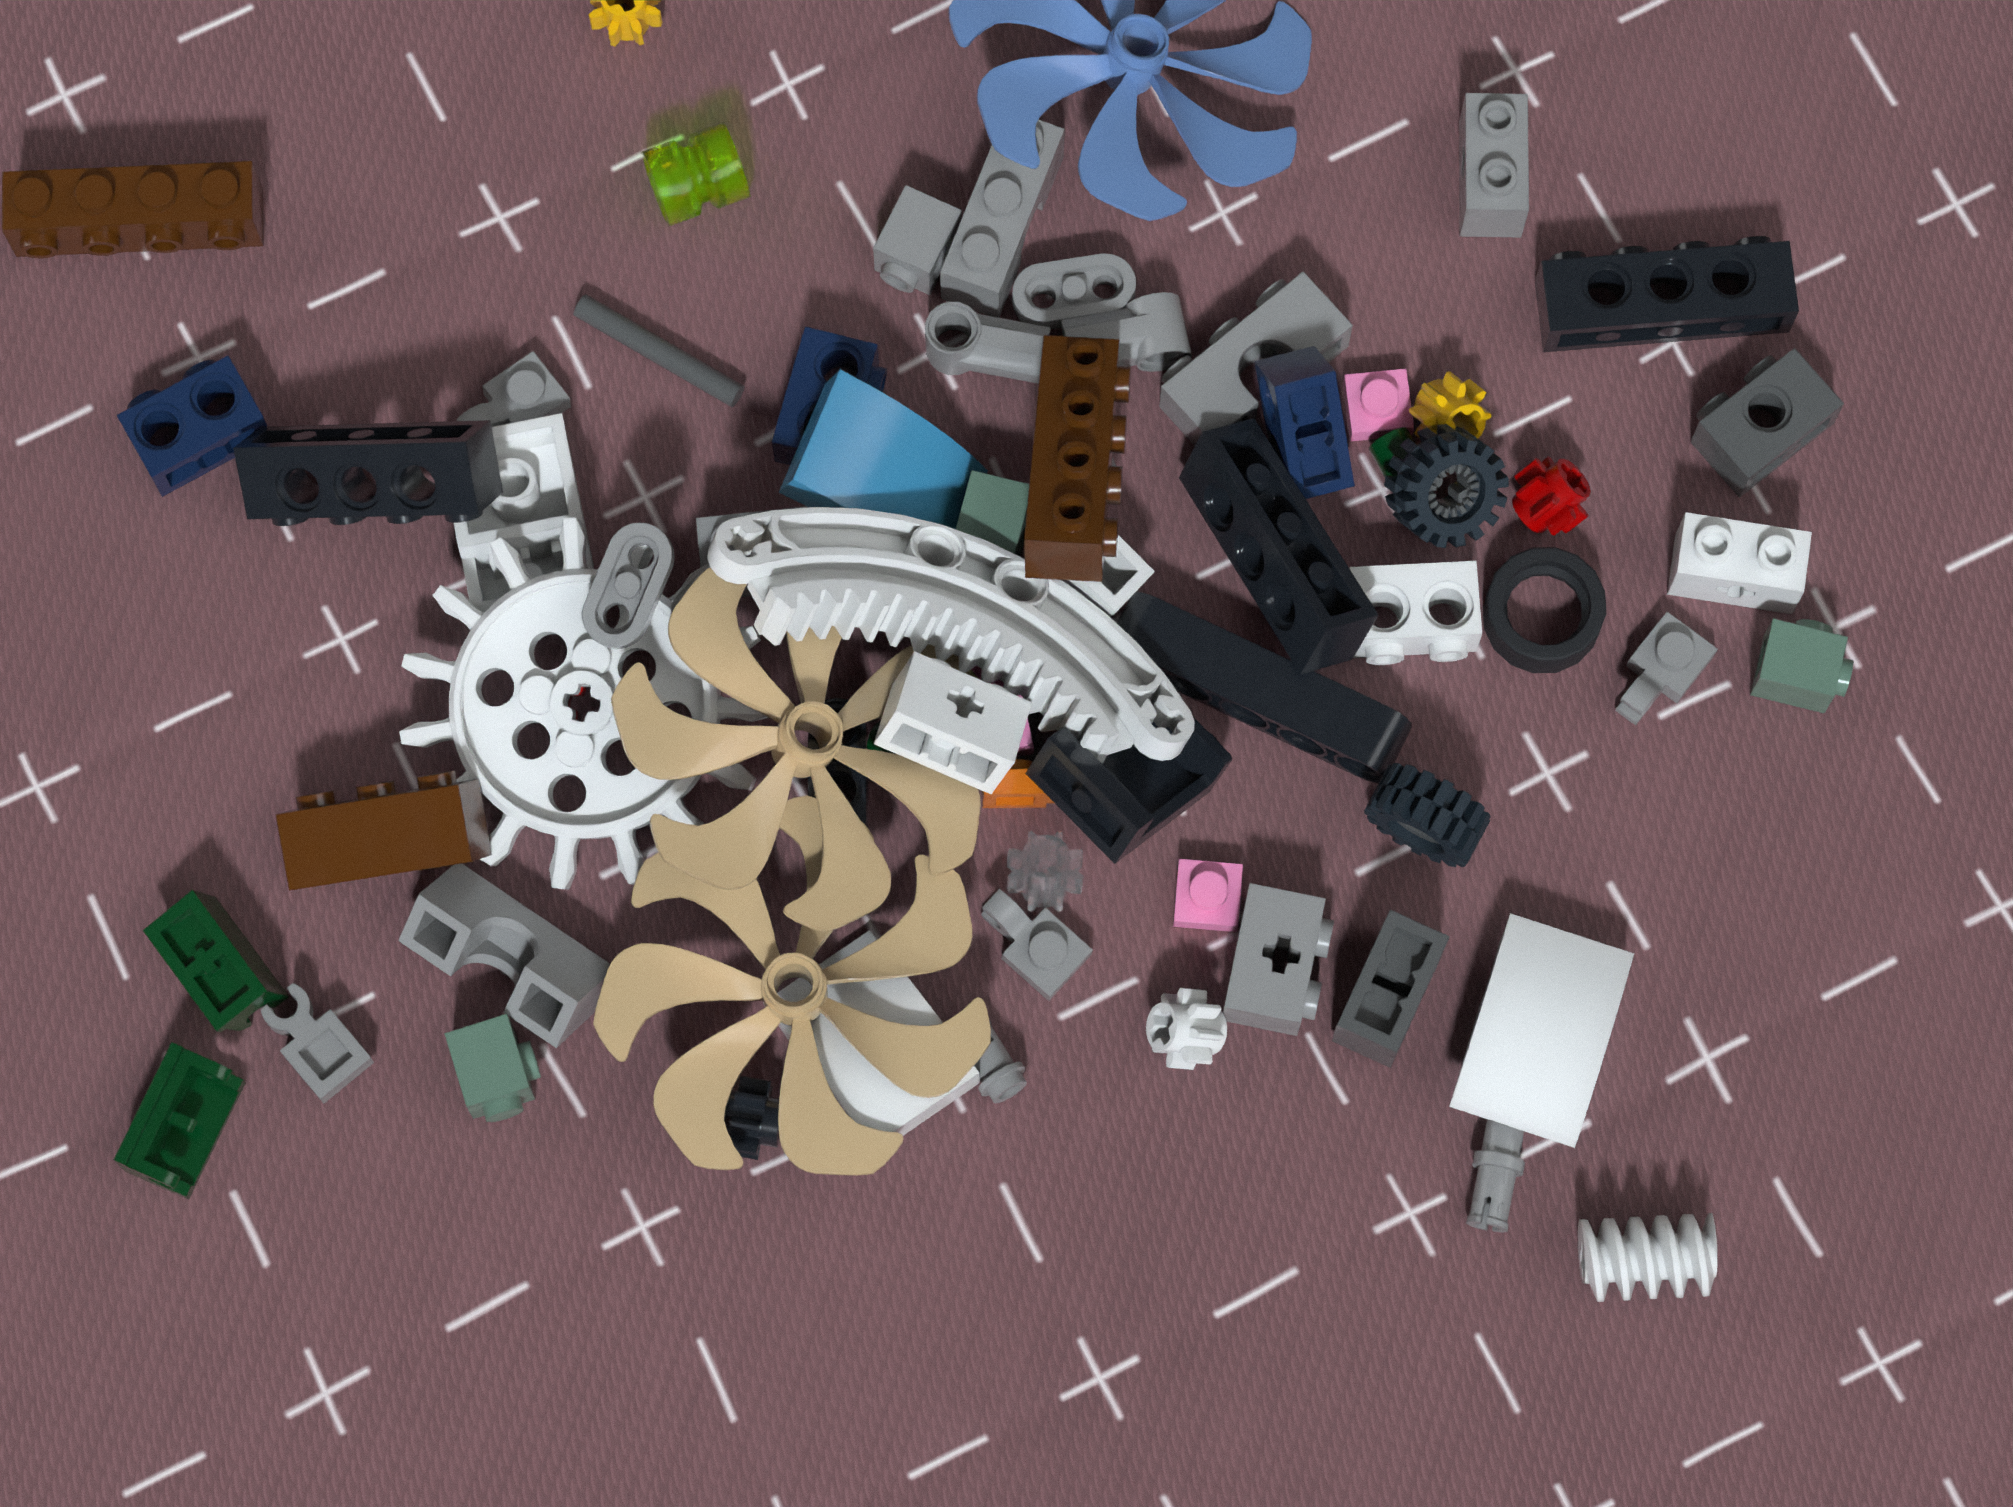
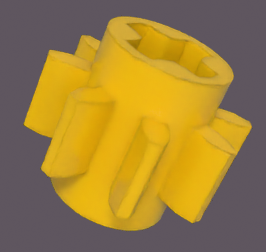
M590 0V3L597 8L588 14L592 30H599L606 27L610 44L613 47L620 40H635L641 46L644 44L643 35L648 30L649 25L661 27L663 24L661 11L653 7L661 0ZM626 3L631 10L624 12L620 4Z
M1451 371L1446 372L1443 379L1433 380L1429 383L1424 382L1421 385L1422 388L1416 396L1414 406L1409 408V413L1421 422L1414 432L1418 438L1417 431L1427 427L1437 434V425L1447 424L1454 430L1457 426L1463 428L1479 439L1485 429L1486 420L1491 418V413L1478 404L1486 395V392L1471 379L1463 382Z

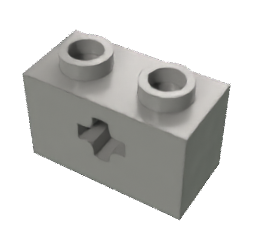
M1466 93L1459 119L1460 236L1521 238L1529 212L1528 94Z
M1249 883L1223 1010L1226 1022L1297 1036L1302 1018L1315 1019L1322 982L1310 980L1314 956L1327 958L1334 920L1322 918L1326 898ZM1275 949L1288 951V964L1284 974L1272 972L1273 964L1271 959L1274 956Z

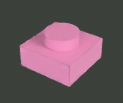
M1406 369L1344 375L1343 389L1350 442L1379 439L1383 435L1402 427H1406L1412 436L1414 422L1413 415L1409 413L1411 399Z
M1179 859L1173 927L1237 932L1243 864Z

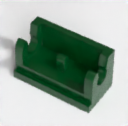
M191 890L142 930L217 1032H222L225 1029L244 1030L252 1025L248 1017L266 1004L270 1008H276L289 997L215 896Z
M171 1042L113 1160L125 1172L189 1200L246 1082L244 1079L231 1074V1069Z

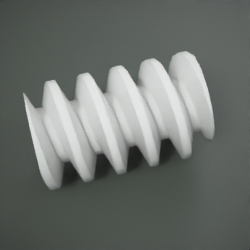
M1713 1213L1707 1215L1702 1232L1693 1214H1683L1679 1220L1676 1233L1668 1217L1658 1215L1653 1221L1650 1235H1648L1640 1217L1629 1218L1623 1236L1614 1218H1604L1597 1237H1595L1588 1220L1579 1219L1578 1259L1582 1283L1590 1284L1597 1302H1604L1610 1282H1616L1624 1301L1631 1299L1636 1281L1643 1282L1650 1299H1657L1662 1280H1669L1676 1298H1683L1689 1278H1695L1703 1297L1710 1296L1713 1281L1717 1275V1237Z

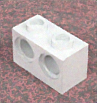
M1477 561L1349 567L1373 607L1382 606L1389 608L1396 614L1399 620L1396 625L1390 628H1379L1373 625L1354 658L1366 657V662L1372 665H1390L1403 661L1404 655L1429 654L1430 659L1433 661L1451 662L1466 658L1468 652L1477 651L1482 637ZM1439 603L1450 604L1459 611L1462 619L1455 624L1444 625L1432 618L1429 608Z

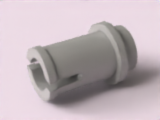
M989 1020L991 1044L974 1066L980 1074L981 1084L978 1087L982 1096H990L996 1104L1016 1095L1026 1086L1027 1082L1023 1077L1025 1066L1022 1062L1014 1063Z

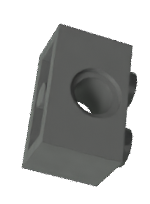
M1795 348L1778 361L1772 355L1764 358L1744 377L1743 380L1747 383L1745 387L1731 398L1725 392L1718 394L1702 407L1696 415L1700 422L1692 437L1691 444L1739 498L1831 427L1844 405L1841 399ZM1753 409L1766 410L1775 417L1777 426L1772 428L1757 426L1750 419L1748 412Z

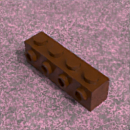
M252 161L2 172V232L16 257L38 259L50 258L56 255L91 254L108 256L123 252L152 251L156 253H173L179 250L192 249L236 250L242 247L264 246L263 187Z
M1043 336L1024 537L1025 578L1102 582L1104 556H1117L1119 521L1118 518H1108L1109 504L1121 505L1123 467L1112 466L1113 453L1125 454L1127 416L1116 415L1117 403H1129L1131 365H1119V339Z

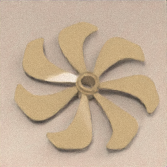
M707 568L690 586L670 615L668 636L672 648L679 658L702 679L742 704L766 715L777 722L778 725L737 726L714 724L678 714L662 704L648 679L644 665L638 662L626 672L611 697L613 715L624 751L635 768L641 773L658 780L685 779L703 775L737 764L767 751H771L776 765L742 803L713 822L698 826L674 821L660 814H653L650 818L651 833L663 862L682 873L719 889L735 890L749 885L758 877L771 853L786 807L792 778L811 776L822 829L823 853L821 870L817 882L800 898L788 903L784 907L783 913L793 921L811 929L829 932L873 912L881 906L889 894L891 873L871 835L827 771L826 767L833 758L868 777L892 793L917 817L926 831L929 849V874L938 876L947 873L967 861L973 854L977 839L981 807L980 794L977 788L898 754L841 745L843 731L883 716L892 684L914 653L912 645L896 654L878 669L854 693L844 707L836 713L824 703L835 652L842 639L835 626H831L826 639H819L809 627L803 640L796 641L786 631L792 670L801 704L794 706L753 657L739 629L736 610L747 584L727 582L718 577L711 568ZM928 644L920 653L929 658L937 659L935 646ZM952 654L944 661L952 668L959 670V656ZM972 670L966 672V674L979 679ZM803 730L812 734L819 744V749H809L803 746L797 740L794 731Z
M805 795L787 800L779 828L788 834L801 848L805 859L808 891L817 882L821 870L823 845L817 800ZM863 823V825L865 826V828L867 829V831H868L869 834L871 835L872 839L874 840V838H873V836H872L870 830H869L868 827ZM658 852L646 859L638 872L632 891V905L635 908H640L652 902L680 897L694 901L726 923L765 968V972L761 979L722 962L674 946L652 943L633 945L620 952L611 962L597 1002L593 1025L599 1038L617 1061L624 1062L628 1058L632 1043L645 1021L658 1012L693 1002L764 1001V1009L696 1045L678 1058L660 1076L654 1091L653 1103L660 1123L681 1152L694 1166L716 1170L740 1169L744 1164L743 1159L734 1147L724 1122L726 1106L732 1088L743 1069L778 1025L783 1023L792 1026L781 1081L778 1111L779 1136L785 1155L796 1167L809 1173L854 1176L874 1174L898 1151L903 1143V1136L898 1132L881 1131L858 1124L845 1113L827 1083L819 1059L811 1022L822 1013L873 1067L894 1085L912 1096L923 1098L941 1096L952 1090L965 1077L991 1044L989 1016L982 998L977 997L973 999L961 1012L942 1024L917 1026L886 1021L828 998L827 985L874 981L933 973L958 963L971 946L972 923L965 888L957 872L952 869L947 873L932 876L928 870L929 857L925 855L916 856V896L909 911L893 928L879 939L856 953L822 969L813 958L832 931L822 932L802 925L796 953H786L780 956L770 916L757 879L741 889H719L663 862ZM789 978H802L812 985L813 988L810 994L801 1001L789 1002L777 994L778 987Z

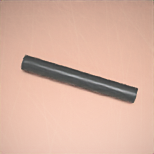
M587 294L582 296L577 303L573 313L575 317L721 402L734 407L741 398L745 388L744 385Z

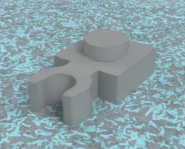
M292 983L287 989L298 1003L295 1014L289 1018H279L267 1004L261 1008V1014L274 1032L294 1038L280 1052L322 1103L325 1104L370 1067L374 1061L331 1009L315 1021L313 1019V1004L309 996L300 986Z

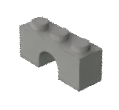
M1038 120L1036 124V145L1040 164L1036 169L1028 168L1004 157L991 145L940 271L941 299L949 302H960L970 306L974 311L1000 318L1021 265V252L1036 209L1043 210L1063 161L1064 128Z
M1301 272L1288 284L1283 279L1273 283L1256 301L1258 308L1241 322L1236 317L1225 322L1209 339L1211 346L1194 360L1189 355L1181 358L1163 375L1161 381L1164 384L1161 386L1159 407L1194 446L1202 431L1253 418L1256 420L1258 401L1244 387L1239 377L1240 373L1246 367L1253 364L1254 361L1315 346L1329 363L1349 347L1353 325L1304 272Z
M462 863L453 865L418 895L398 940L449 976H452L462 966L470 963L487 964L503 971L515 984L514 991L504 1013L555 1048L594 1014L606 972L610 966V963Z

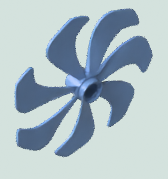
M953 0L949 6V22L958 45L963 48L969 46L978 35L995 24L1015 23L1046 30L1100 54L1022 58L997 66L983 77L977 90V104L988 137L997 152L1020 165L1031 169L1039 167L1040 158L1036 145V124L1039 118L1062 98L1103 81L1115 91L1098 114L1084 141L1078 161V172L1081 182L1091 195L1128 214L1152 221L1176 214L1187 205V200L1184 197L1171 191L1150 174L1139 149L1136 132L1137 95L1144 93L1151 86L1175 124L1193 158L1204 173L1214 181L1229 187H1243L1276 175L1291 165L1297 143V131L1295 128L1285 127L1263 132H1252L1238 128L1204 110L1160 75L1163 66L1166 65L1265 93L1282 95L1294 92L1301 87L1308 73L1312 36L1311 29L1293 8L1283 1L1277 2L1268 29L1257 38L1224 48L1168 52V35L1216 8L1226 0H1166L1154 18L1144 14H1134L1135 0H1101L1112 31L1103 26L1075 0Z

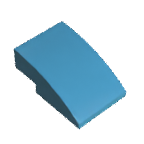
M840 369L824 385L779 493L807 507L858 508L900 514L956 529L971 471L987 474L988 470L962 446L929 421L895 399Z

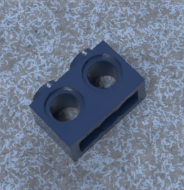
M805 326L772 439L775 462L791 465L824 385L827 382L824 377L831 369L847 367L857 374V379L881 392L884 391L887 368L879 366L878 344Z
M1315 346L1254 361L1268 441L1304 498L1309 499L1354 487L1336 372Z
M228 355L218 361L205 360L192 366L183 375V380L162 391L153 389L138 395L130 401L127 410L117 415L162 497L234 459L233 448L259 427L267 426L262 413ZM219 397H230L235 400L231 409L225 414L212 416L205 413L207 406ZM163 427L179 429L176 438L171 443L163 446L150 444V440L157 430Z

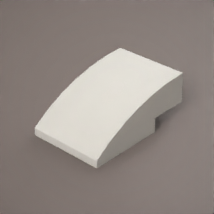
M562 413L492 427L503 493L483 510V514L479 518L467 522L454 523L469 600L482 612H486L493 603L510 591L505 576L494 564L490 546L492 541L500 537L507 540L520 553L527 574L531 579L552 572L563 571V552L559 540L563 518L576 517L581 521L587 537L586 565L588 569H594Z
M1510 913L1498 946L1485 993L1479 1006L1449 1107L1575 1148L1606 1052L1634 953Z
M869 930L819 965L824 969L856 953L877 939ZM908 977L827 985L828 998L886 1021L917 1026H931L943 1023ZM798 978L777 994L786 1001L797 1002L805 999L813 987L807 980ZM822 1013L811 1022L819 1059L834 1097L850 1118L866 1127L881 1131L898 1132L904 1136L980 1083V1074L976 1067L973 1066L965 1077L946 1094L933 1098L912 1096L894 1085L873 1067ZM780 1023L778 1025L786 1038L790 1040L792 1026Z

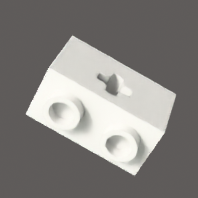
M1685 512L1675 535L1667 595L1792 614L1805 589L1812 532Z
M914 651L892 684L874 744L992 794L1015 763L1032 702L1010 693L1002 686L986 683L954 669L942 660L929 658Z

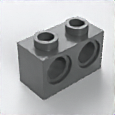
M1390 910L1337 1023L1332 1041L1391 1068L1450 936Z

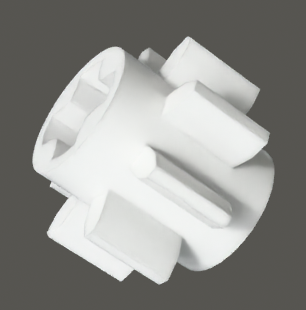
M1180 988L1177 994L1163 993L1161 995V1002L1151 1009L1146 1023L1147 1039L1152 1046L1153 1052L1167 1053L1166 1067L1193 1070L1196 1063L1210 1065L1213 1062L1212 1055L1222 1049L1227 1037L1226 1018L1221 1011L1220 1005L1206 1004V990Z

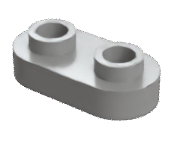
M1108 253L1034 264L1025 268L1014 282L1012 291L1013 309L1021 322L1050 327V330L1061 328V320L1125 309L1126 305L1135 299L1136 277L1132 267L1124 259ZM1107 284L1112 286L1116 293L1110 298L1103 299L1096 296L1093 290L1098 285ZM1039 294H1048L1055 302L1048 308H1039L1033 304L1032 300Z
M640 522L626 525L615 533L608 545L582 610V620L587 633L593 640L605 647L612 649L630 647L643 637L649 626L672 571L675 559L671 541L657 527ZM639 546L651 547L654 553L651 565L644 569L635 568L631 562L632 552ZM615 605H623L629 613L627 623L618 629L611 628L606 621L608 610Z

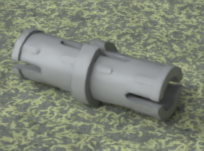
M1487 1119L1482 1150L1474 1152L1472 1166L1478 1169L1470 1214L1467 1216V1225L1486 1231L1488 1225L1493 1226V1232L1508 1231L1509 1224L1507 1222L1516 1177L1523 1176L1525 1166L1524 1160L1519 1158L1524 1131Z

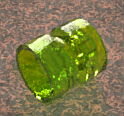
M724 122L690 134L688 146L682 147L675 140L641 152L649 182L668 227L699 216L702 204L705 202H709L719 209L751 197L743 166Z

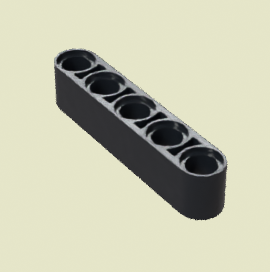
M1135 592L1129 598L1117 621V624L1143 648L1163 671L1177 692L1364 780L1373 783L1380 782L1389 764L1395 763L1412 728V723L1408 718L1391 707L1314 671L1300 674L1291 660L1152 595Z

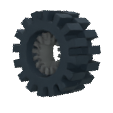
M1447 424L1437 425V434H1435L1426 427L1417 431L1421 440L1418 445L1409 438L1400 445L1407 452L1403 460L1395 455L1392 456L1388 465L1397 471V476L1385 475L1384 486L1393 492L1385 496L1387 505L1395 511L1393 516L1401 524L1426 543L1429 541L1436 547L1446 548L1447 541L1455 548L1466 546L1465 533L1475 541L1485 535L1479 525L1485 520L1493 527L1499 519L1498 516L1491 512L1493 506L1505 508L1508 497L1497 490L1498 488L1509 487L1508 476L1500 471L1505 468L1502 459L1494 453L1493 449L1463 428L1457 426L1454 430ZM1455 471L1457 482L1448 486V496L1435 499L1436 493L1433 490L1442 485V477H1446L1447 472L1453 474Z
M1400 763L1389 764L1364 809V814L1368 815L1367 820L1372 824L1378 825L1376 829L1382 834L1393 836L1392 841L1400 846L1405 844L1411 847V851L1419 856L1423 853L1431 861L1439 864L1443 861L1451 867H1456L1457 865L1465 867L1468 864L1491 821L1489 820L1491 817L1489 812L1484 811L1485 807L1480 802L1472 801V796L1466 791L1454 789V784L1446 779L1443 782L1436 779L1434 773L1423 770L1421 773L1415 766L1406 764L1404 767Z

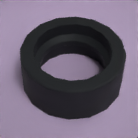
M1532 547L1511 556L1495 572L1483 604L1484 630L1493 649L1510 665L1531 673H1557L1578 664L1594 647L1607 614L1605 590L1596 571L1578 555L1557 547ZM1533 576H1549L1565 582L1575 591L1581 603L1582 618L1577 630L1567 640L1555 645H1539L1524 639L1513 629L1508 619L1507 602L1511 592L1521 581Z

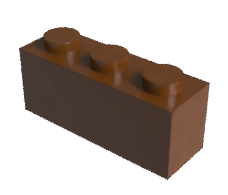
M454 770L416 777L418 789L396 792L395 782L392 780L356 787L358 799L336 802L334 790L295 797L297 809L275 814L289 891L473 862L492 855L479 779L457 782Z

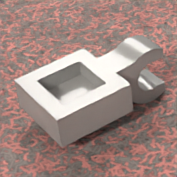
M532 351L482 385L484 396L489 402L473 406L460 415L457 421L490 420L491 426L495 427L560 414L571 407L570 397L534 351Z
M1666 612L1630 657L1626 666L1639 675V677L1620 700L1622 702L1615 711L1636 726L1661 693L1675 703H1678L1714 658L1718 649L1669 612Z
M1000 889L982 907L984 911L981 913V916L1012 943L1004 951L1001 959L1048 1001L1053 998L1092 955L1093 949L1047 908H1044L1031 921L1018 904Z

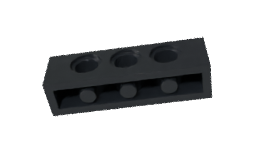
M1766 236L1746 237L1736 241L1734 245L1710 247L1709 243L1704 241H1689L1676 245L1672 250L1648 252V249L1642 246H1627L1614 250L1610 255L1586 257V254L1581 251H1565L1551 256L1549 260L1541 261L1535 280L1543 353L1789 333L1799 313L1790 241L1771 242V239ZM1719 277L1730 278L1739 285L1741 292L1734 295L1724 294L1714 286L1712 280ZM1658 282L1668 283L1677 289L1680 297L1672 300L1662 299L1652 291L1650 285ZM1596 287L1607 288L1616 295L1618 302L1610 305L1600 304L1591 298L1588 291Z
M1253 418L1202 431L1179 479L1300 674H1305L1352 660L1379 614L1260 426Z
M490 420L264 426L256 429L233 448L247 519H272V523L276 526L296 525L307 521L309 518H329L331 524L348 525L362 521L366 517H386L389 523L404 524L417 521L424 516L444 515L447 522H467L482 516L483 510L503 493ZM420 466L432 475L435 483L429 481L423 475ZM362 468L372 474L376 484L365 476ZM305 470L309 471L316 478L318 485L309 479Z

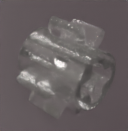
M1029 831L1027 843L1023 851L1016 848H1009L1007 867L1012 872L1008 875L1007 891L1008 893L1021 892L1024 899L1028 902V911L1032 912L1036 907L1046 908L1052 906L1058 912L1062 911L1063 899L1067 891L1073 894H1081L1084 876L1078 870L1082 867L1083 851L1082 849L1069 850L1067 844L1062 840L1063 832L1058 831L1054 835L1037 836L1033 831Z

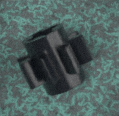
M741 1075L738 1091H731L725 1110L724 1122L733 1145L741 1157L758 1160L761 1145L775 1148L779 1145V1098L771 1097L773 1086H771L772 1081Z

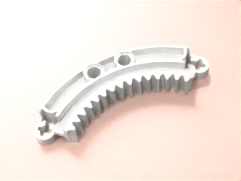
M808 507L771 510L729 519L723 522L716 530L709 546L707 559L710 568L718 577L734 584H748L747 588L760 609L754 627L759 635H763L774 646L780 645L786 631L796 641H802L809 627L819 639H826L831 626H835L843 640H849L854 628L857 627L860 628L867 642H873L878 631H883L886 633L890 646L897 647L904 636L910 638L913 651L921 653L928 644L935 646L937 659L945 661L952 654L959 656V671L966 673L975 666H978L982 669V681L990 684L999 679L1004 683L1003 687L1016 696L1021 695L1024 699L1032 702L1029 714L1040 712L1044 716L1038 726L1041 732L1059 731L1065 726L1080 741L1081 746L1087 748L1101 763L1104 762L1107 755L1131 748L1133 744L1142 754L1151 759L1159 761L1172 760L1179 756L1194 731L1195 721L1193 715L1170 680L1143 648L1112 618L1062 580L1025 578L1024 558L984 539L941 524L900 514L858 508ZM729 545H733L736 550L730 551ZM1154 721L1159 728H1155L1152 722ZM1167 727L1172 730V734L1166 729Z

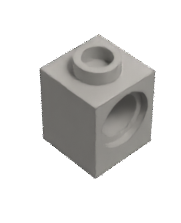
M905 185L873 247L874 269L880 273L881 279L893 288L903 292L911 293L915 288L931 295L940 278V271L961 222L962 210Z

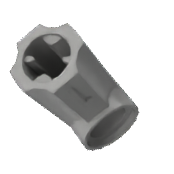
M1152 293L1132 300L1122 310L1061 320L1063 336L1119 339V365H1137L1139 370L1156 372L1168 370L1178 360L1187 355L1192 357L1179 296L1174 293Z
M960 302L940 304L929 313L925 322L926 355L930 364L937 371L946 375H961L968 371L1039 384L1043 336H1050V327L977 314L970 306ZM948 330H959L969 337V340L959 347L944 346L937 339L943 332Z

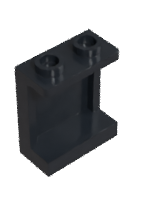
M1195 718L1194 731L1179 756L1165 761L1145 756L1133 744L1131 748L1107 755L1104 762L1101 763L1087 748H1083L1080 741L1064 726L1047 739L1025 774L1116 864L1207 795L1231 763L1232 756L1219 743L1217 738L1208 732ZM1153 721V722H1152V725H1153L1155 728H1159V727L1155 724V722ZM1167 727L1166 729L1172 734V730Z

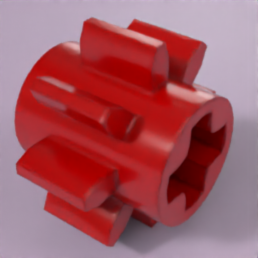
M1549 456L1542 462L1536 458L1515 474L1514 478L1522 488L1512 497V504L1520 520L1532 531L1543 533L1548 529L1553 536L1560 531L1567 534L1589 516L1580 505L1590 496L1589 483L1578 467L1569 460L1559 459L1554 463Z

